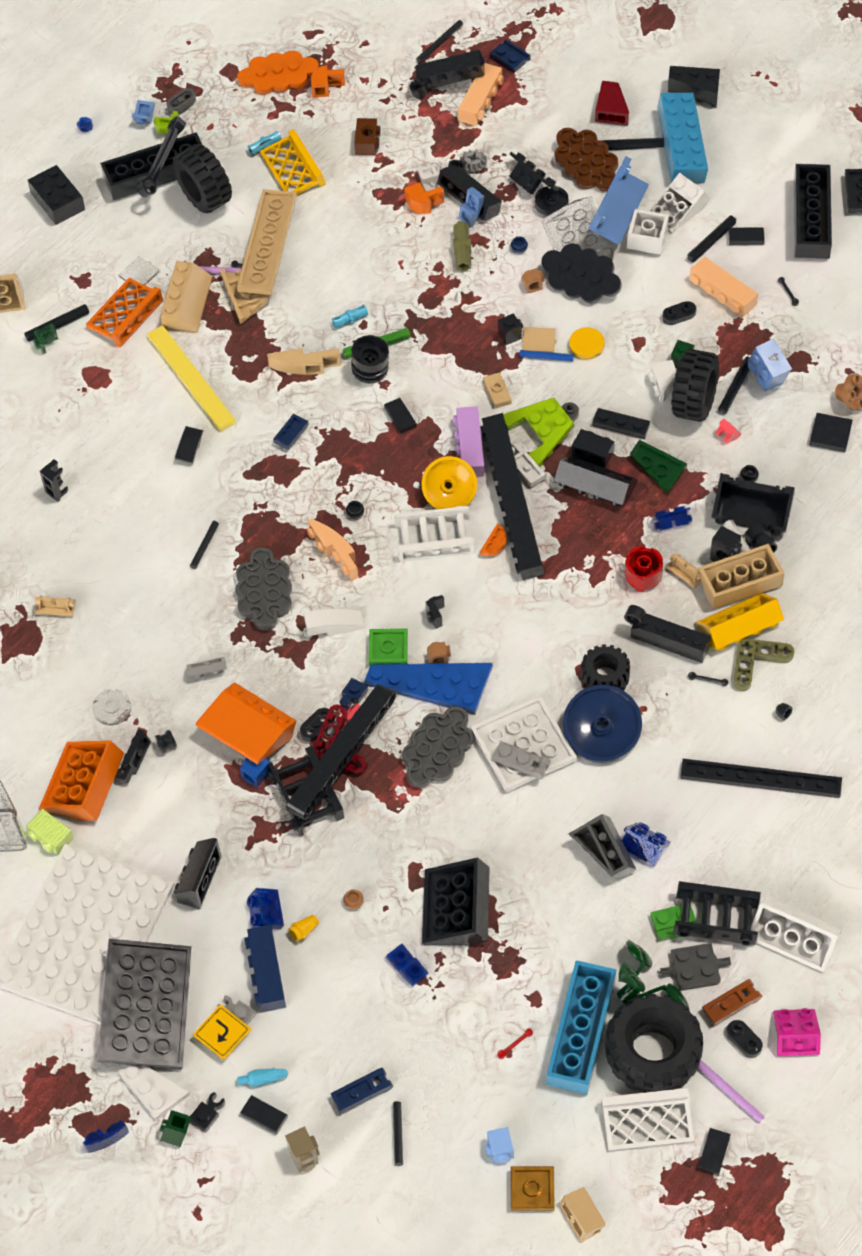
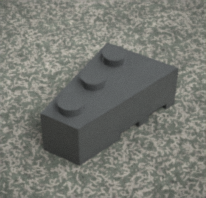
M601 814L569 833L611 877L620 880L637 870L609 816Z

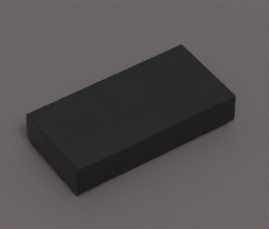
M764 227L729 228V245H764L765 243Z
M401 398L384 404V409L400 434L417 427L415 420Z
M253 1095L250 1096L240 1112L241 1116L276 1135L288 1118L286 1113Z
M713 1128L709 1129L698 1170L719 1176L731 1134Z

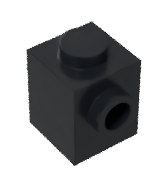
M514 313L498 319V334L505 345L522 339L523 324L520 319L516 318Z

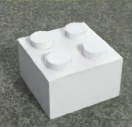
M635 209L627 235V249L661 255L668 231L669 215Z

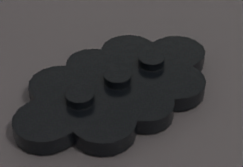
M570 243L565 245L561 252L550 250L542 257L541 264L544 270L550 273L548 280L551 287L557 291L564 290L570 298L581 297L586 303L592 304L599 301L602 295L612 297L621 291L622 282L614 274L615 266L613 261L608 256H598L593 249L587 248L582 250L579 245Z

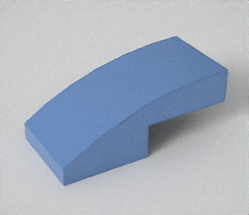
M473 187L467 189L466 202L460 205L459 219L467 223L470 228L475 224L484 201V195Z

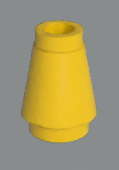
M313 914L296 921L288 928L289 935L296 942L303 941L319 925V921Z

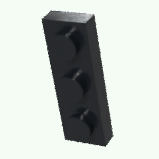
M598 408L592 426L645 439L650 427V421Z

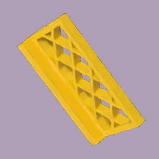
M294 129L288 131L289 136L260 151L283 191L288 192L290 185L297 186L292 192H296L299 195L317 184L320 187L326 185L322 172ZM288 142L290 143L289 149H281L283 145ZM271 151L276 152L274 157L266 156ZM279 153H285V159L278 158ZM290 155H297L296 161L289 160ZM276 162L283 163L281 169L274 168ZM286 164L294 165L292 171L284 170ZM297 166L304 167L303 172H297ZM282 174H288V180H282ZM293 176H301L299 182L292 181ZM305 177L312 178V181L309 183H303Z

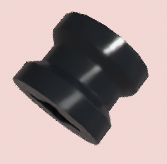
M170 730L165 731L163 735L158 734L155 736V740L162 753H166L167 749L177 747Z

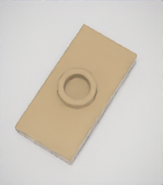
M500 372L483 377V382L494 408L512 404V399Z

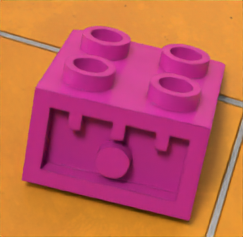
M781 1009L773 1011L777 1031L778 1056L820 1055L821 1032L815 1009Z

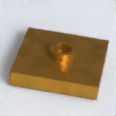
M511 1166V1211H555L554 1166Z

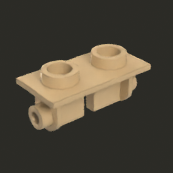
M674 553L670 557L671 562L666 566L668 570L694 589L702 583L697 568L679 554L676 555Z
M42 596L35 598V605H37L36 614L74 615L76 599Z

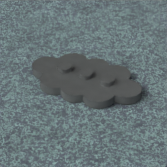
M255 549L250 555V562L243 563L236 569L238 584L235 591L239 598L237 605L239 613L245 618H253L254 625L264 631L274 628L278 623V616L285 615L292 607V601L289 596L292 592V583L288 579L290 575L289 566L283 560H274L273 552L270 549Z
M456 706L447 709L443 715L430 713L423 718L422 728L412 732L411 743L406 745L402 751V761L408 767L406 772L407 781L411 786L423 788L428 786L432 779L439 782L449 780L453 776L454 766H458L464 761V751L473 744V733L467 727L469 721L466 710Z

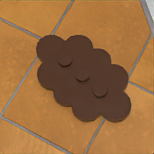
M573 128L561 129L556 135L559 146L555 151V161L557 164L564 166L565 174L568 177L576 178V184L580 188L591 189L596 186L601 191H608L616 175L615 171L619 166L617 156L609 152L607 143L597 140V135L592 130H582L577 133Z

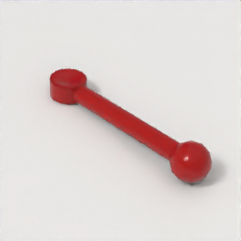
M530 1028L526 1029L525 1033L506 1049L499 1050L497 1053L498 1058L504 1059L507 1052L527 1036H532L533 1030Z

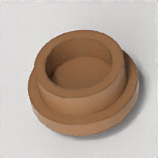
M352 889L345 893L343 902L347 908L354 910L362 906L364 898L360 891Z

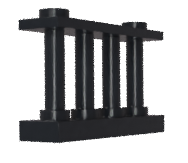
M313 746L305 748L306 756L303 757L304 759L278 770L275 769L272 762L268 763L270 771L267 774L271 783L275 782L286 807L290 800L287 793L298 789L305 778L283 786L279 777L306 766L313 769L319 761ZM332 786L322 798L323 800L327 799V807L311 813L305 820L289 812L292 818L290 820L291 826L294 831H298L300 837L304 835L302 825L330 814L331 816L334 815L337 821L344 819L343 808Z
M679 881L676 898L682 899L681 921L675 920L673 934L681 937L691 936L735 942L745 946L755 945L758 932L751 931L752 909L758 908L761 892ZM691 900L703 903L701 924L689 922ZM711 903L723 905L722 927L710 925ZM732 906L744 908L743 929L730 928Z

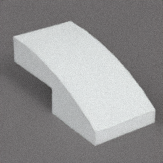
M434 165L417 169L425 192L441 187L437 184L439 175Z

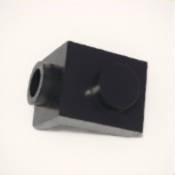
M439 595L425 601L426 618L429 623H433L435 629L443 626L442 615L439 609L444 608L445 603L443 595Z

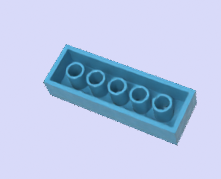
M660 93L657 109L671 183L679 173L693 183H705L708 165L694 93Z
M575 961L546 1075V1085L588 1095L615 986L617 969Z

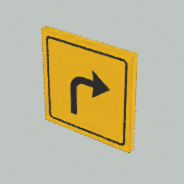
M220 1004L193 1033V1036L224 1061L252 1029Z

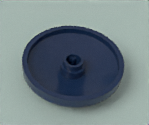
M610 685L591 686L578 692L568 703L563 717L564 735L572 750L580 757L595 763L614 762L628 755L637 745L642 731L641 712L634 699L622 689Z

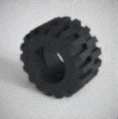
M602 644V647L597 645L594 646V650L589 649L587 655L583 656L581 663L583 686L588 688L595 685H610L624 691L630 677V661L627 658V654L625 652L621 653L622 649L619 647L615 649L614 645L606 647V644ZM601 667H609L615 672L610 675H602L596 670Z

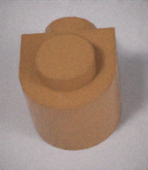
M537 268L527 270L521 277L527 292L532 293L543 289L542 282L545 281L542 271L539 272Z
M445 642L431 643L427 647L429 664L448 663V657H451L450 645L446 646Z

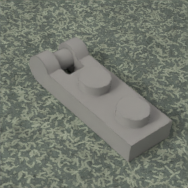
M503 741L499 742L492 756L493 761L537 779H543L545 769L551 763V760L547 757H540Z

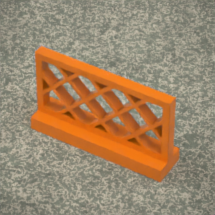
M128 278L86 323V327L113 340L115 345L122 347L164 301L161 290L157 287L152 289ZM130 285L136 287L135 290L126 291ZM140 293H148L145 297L140 298L139 296ZM137 294L136 299L127 300V296ZM125 297V301L115 303L118 298ZM138 303L134 309H129L128 305ZM126 306L127 310L117 312L116 308ZM114 309V313L104 314L106 310ZM128 315L124 320L118 321V317ZM106 319H116V322L106 324ZM103 320V325H94L95 322ZM117 327L112 333L107 331L108 328Z

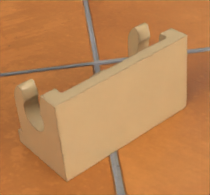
M584 1187L563 1196L559 1206L581 1243L601 1232L600 1229L605 1227L606 1223Z

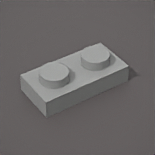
M224 657L187 665L189 677L193 676V678L202 677L205 673L209 672L218 674L227 669Z

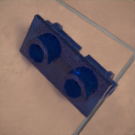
M680 506L674 508L672 512L667 513L666 510L656 512V515L652 518V521H657L654 523L655 529L662 531L673 528L672 521H675L676 527L688 525L689 522H692L691 514H687L691 508Z

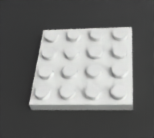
M541 696L470 727L473 736L505 792H509L537 778L493 761L492 756L500 741L540 757L549 758L551 763L545 769V775L577 761V756Z

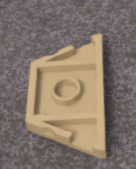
M226 269L220 270L240 324L244 323L269 302L268 295L237 292L241 270H236V273L226 272Z

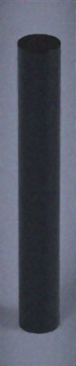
M212 521L190 564L191 568L196 569L219 526L217 521Z
M395 1101L393 1102L394 1161L396 1166H402L401 1102Z

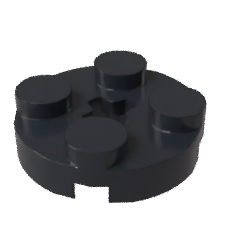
M548 186L538 190L535 195V208L539 213L554 219L568 209V193L561 187H559V191Z

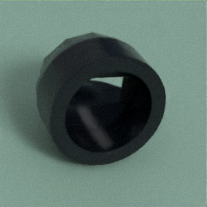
M781 703L777 705L775 712L779 718L786 720L791 715L793 708L786 703Z

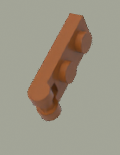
M751 979L742 982L702 1006L703 1012L713 1026L750 1004L758 1002L763 997L759 991L755 990ZM743 992H747L749 996L745 997Z

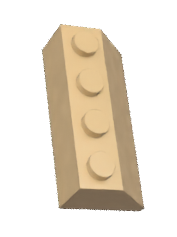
M176 261L161 312L162 325L165 329L198 333L213 277L195 263Z
M769 544L698 567L704 593L712 609L783 586L784 571Z

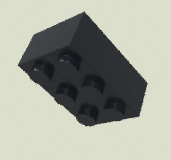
M57 165L27 180L31 195L55 225L85 210L82 195Z

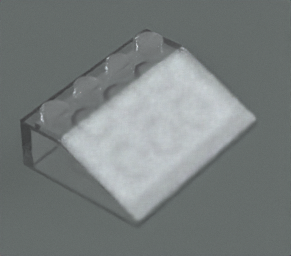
M592 196L574 200L544 218L542 224L553 250L561 252L565 245L574 243L579 245L582 250L587 248L593 249L598 256H608L613 261L614 247L612 242L588 229L597 212Z

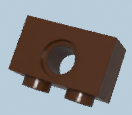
M357 118L354 142L355 155H376V149H379L380 140L377 136L381 135V126H378L377 118Z

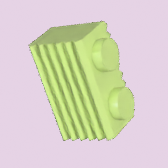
M41 809L26 825L29 838L34 842L40 841L42 847L49 853L53 851L59 855L64 844L68 845L74 838L72 831L67 826L59 822L44 809Z

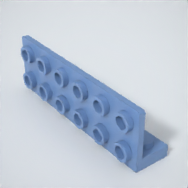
M625 156L588 228L618 245L621 243L632 221L634 211L638 208L649 186L648 183L629 174L631 169L629 164L632 159Z

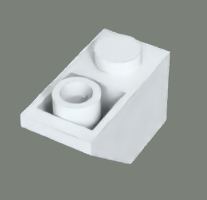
M673 360L652 363L651 371L648 372L650 382L654 383V395L658 396L660 403L664 402L673 390L676 374Z

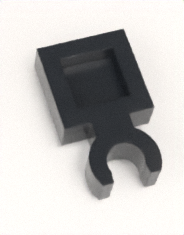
M215 1092L210 1094L207 1105L201 1102L191 1114L190 1122L205 1132L210 1129L219 1117V1113L216 1110L223 1108L226 1103L224 1098L218 1103L213 1102L217 1097Z

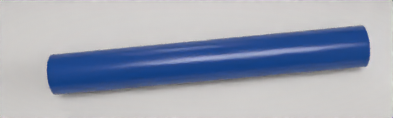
M520 350V357L572 362L574 359V354Z

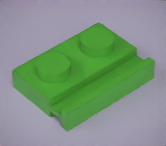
M690 904L689 922L696 923V919ZM682 905L650 913L659 942L681 937L673 934L675 920L681 921Z

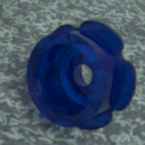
M81 117L76 124L82 132H88L93 128L92 120L88 117Z

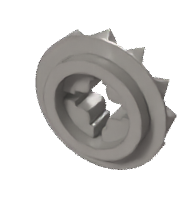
M469 149L468 152H463L460 161L465 164L466 171L478 172L487 165V156L484 155L483 151L478 152L477 149L475 151Z

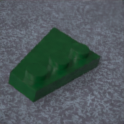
M641 440L637 442L630 452V457L668 495L687 468V463Z

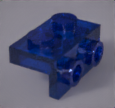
M255 888L247 898L252 928L271 925L272 929H282L284 922L278 889Z

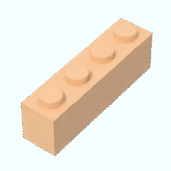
M484 63L485 76L477 77L472 82L458 108V121L477 126L479 121L483 120L486 108L490 107L492 97L496 96L498 86L503 83L504 76L502 75L501 67Z
M704 256L690 268V280L692 283L714 296L720 303L731 308L734 313L744 317L757 305L758 293Z

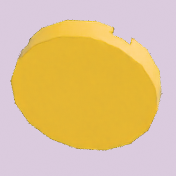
M590 327L577 329L571 334L569 339L571 352L582 359L595 358L596 355H600L605 347L602 333Z

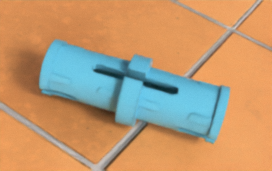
M275 131L266 137L262 136L260 140L247 147L250 154L254 155L282 138L280 133Z
M363 304L358 308L346 310L345 313L333 317L332 323L336 329L348 323L352 324L355 320L368 315L367 308Z

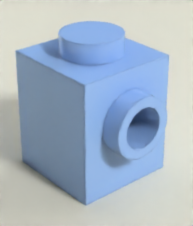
M508 1127L487 1131L488 1143L485 1144L487 1157L491 1156L493 1163L498 1162L499 1164H504L514 1159V1150Z

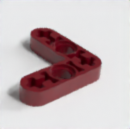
M336 704L330 707L313 748L320 759L324 755V753L320 755L321 752L319 751V747H324L325 745L322 739L331 741L332 744L342 731L346 721L347 710L341 705ZM340 708L342 716H338L336 718V715H334L333 713L334 711H338ZM336 718L335 722L339 723L338 726L333 723H329L330 720L334 721ZM332 726L335 729V734L329 738L325 732L328 727ZM326 743L325 749L327 750L331 744ZM355 754L351 760L358 762L360 759V763L363 764L362 767H358L355 770L356 766L348 763V767L344 769L361 774L366 771L368 763L364 757Z

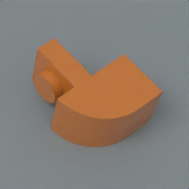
M327 65L317 68L311 75L313 98L329 97V87L345 86L344 69L328 70Z
M419 182L404 188L405 200L410 209L416 213L429 214L431 213V207L444 203V190L442 187L425 192Z

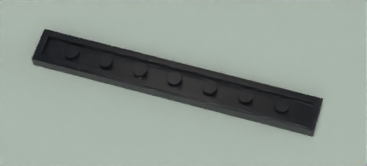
M684 758L682 760L680 779L835 798H840L842 777Z

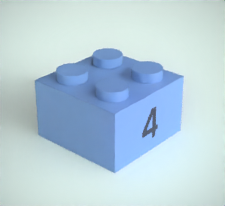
M774 339L755 347L747 361L750 371L754 372L759 386L763 387L765 392L783 384L792 370Z

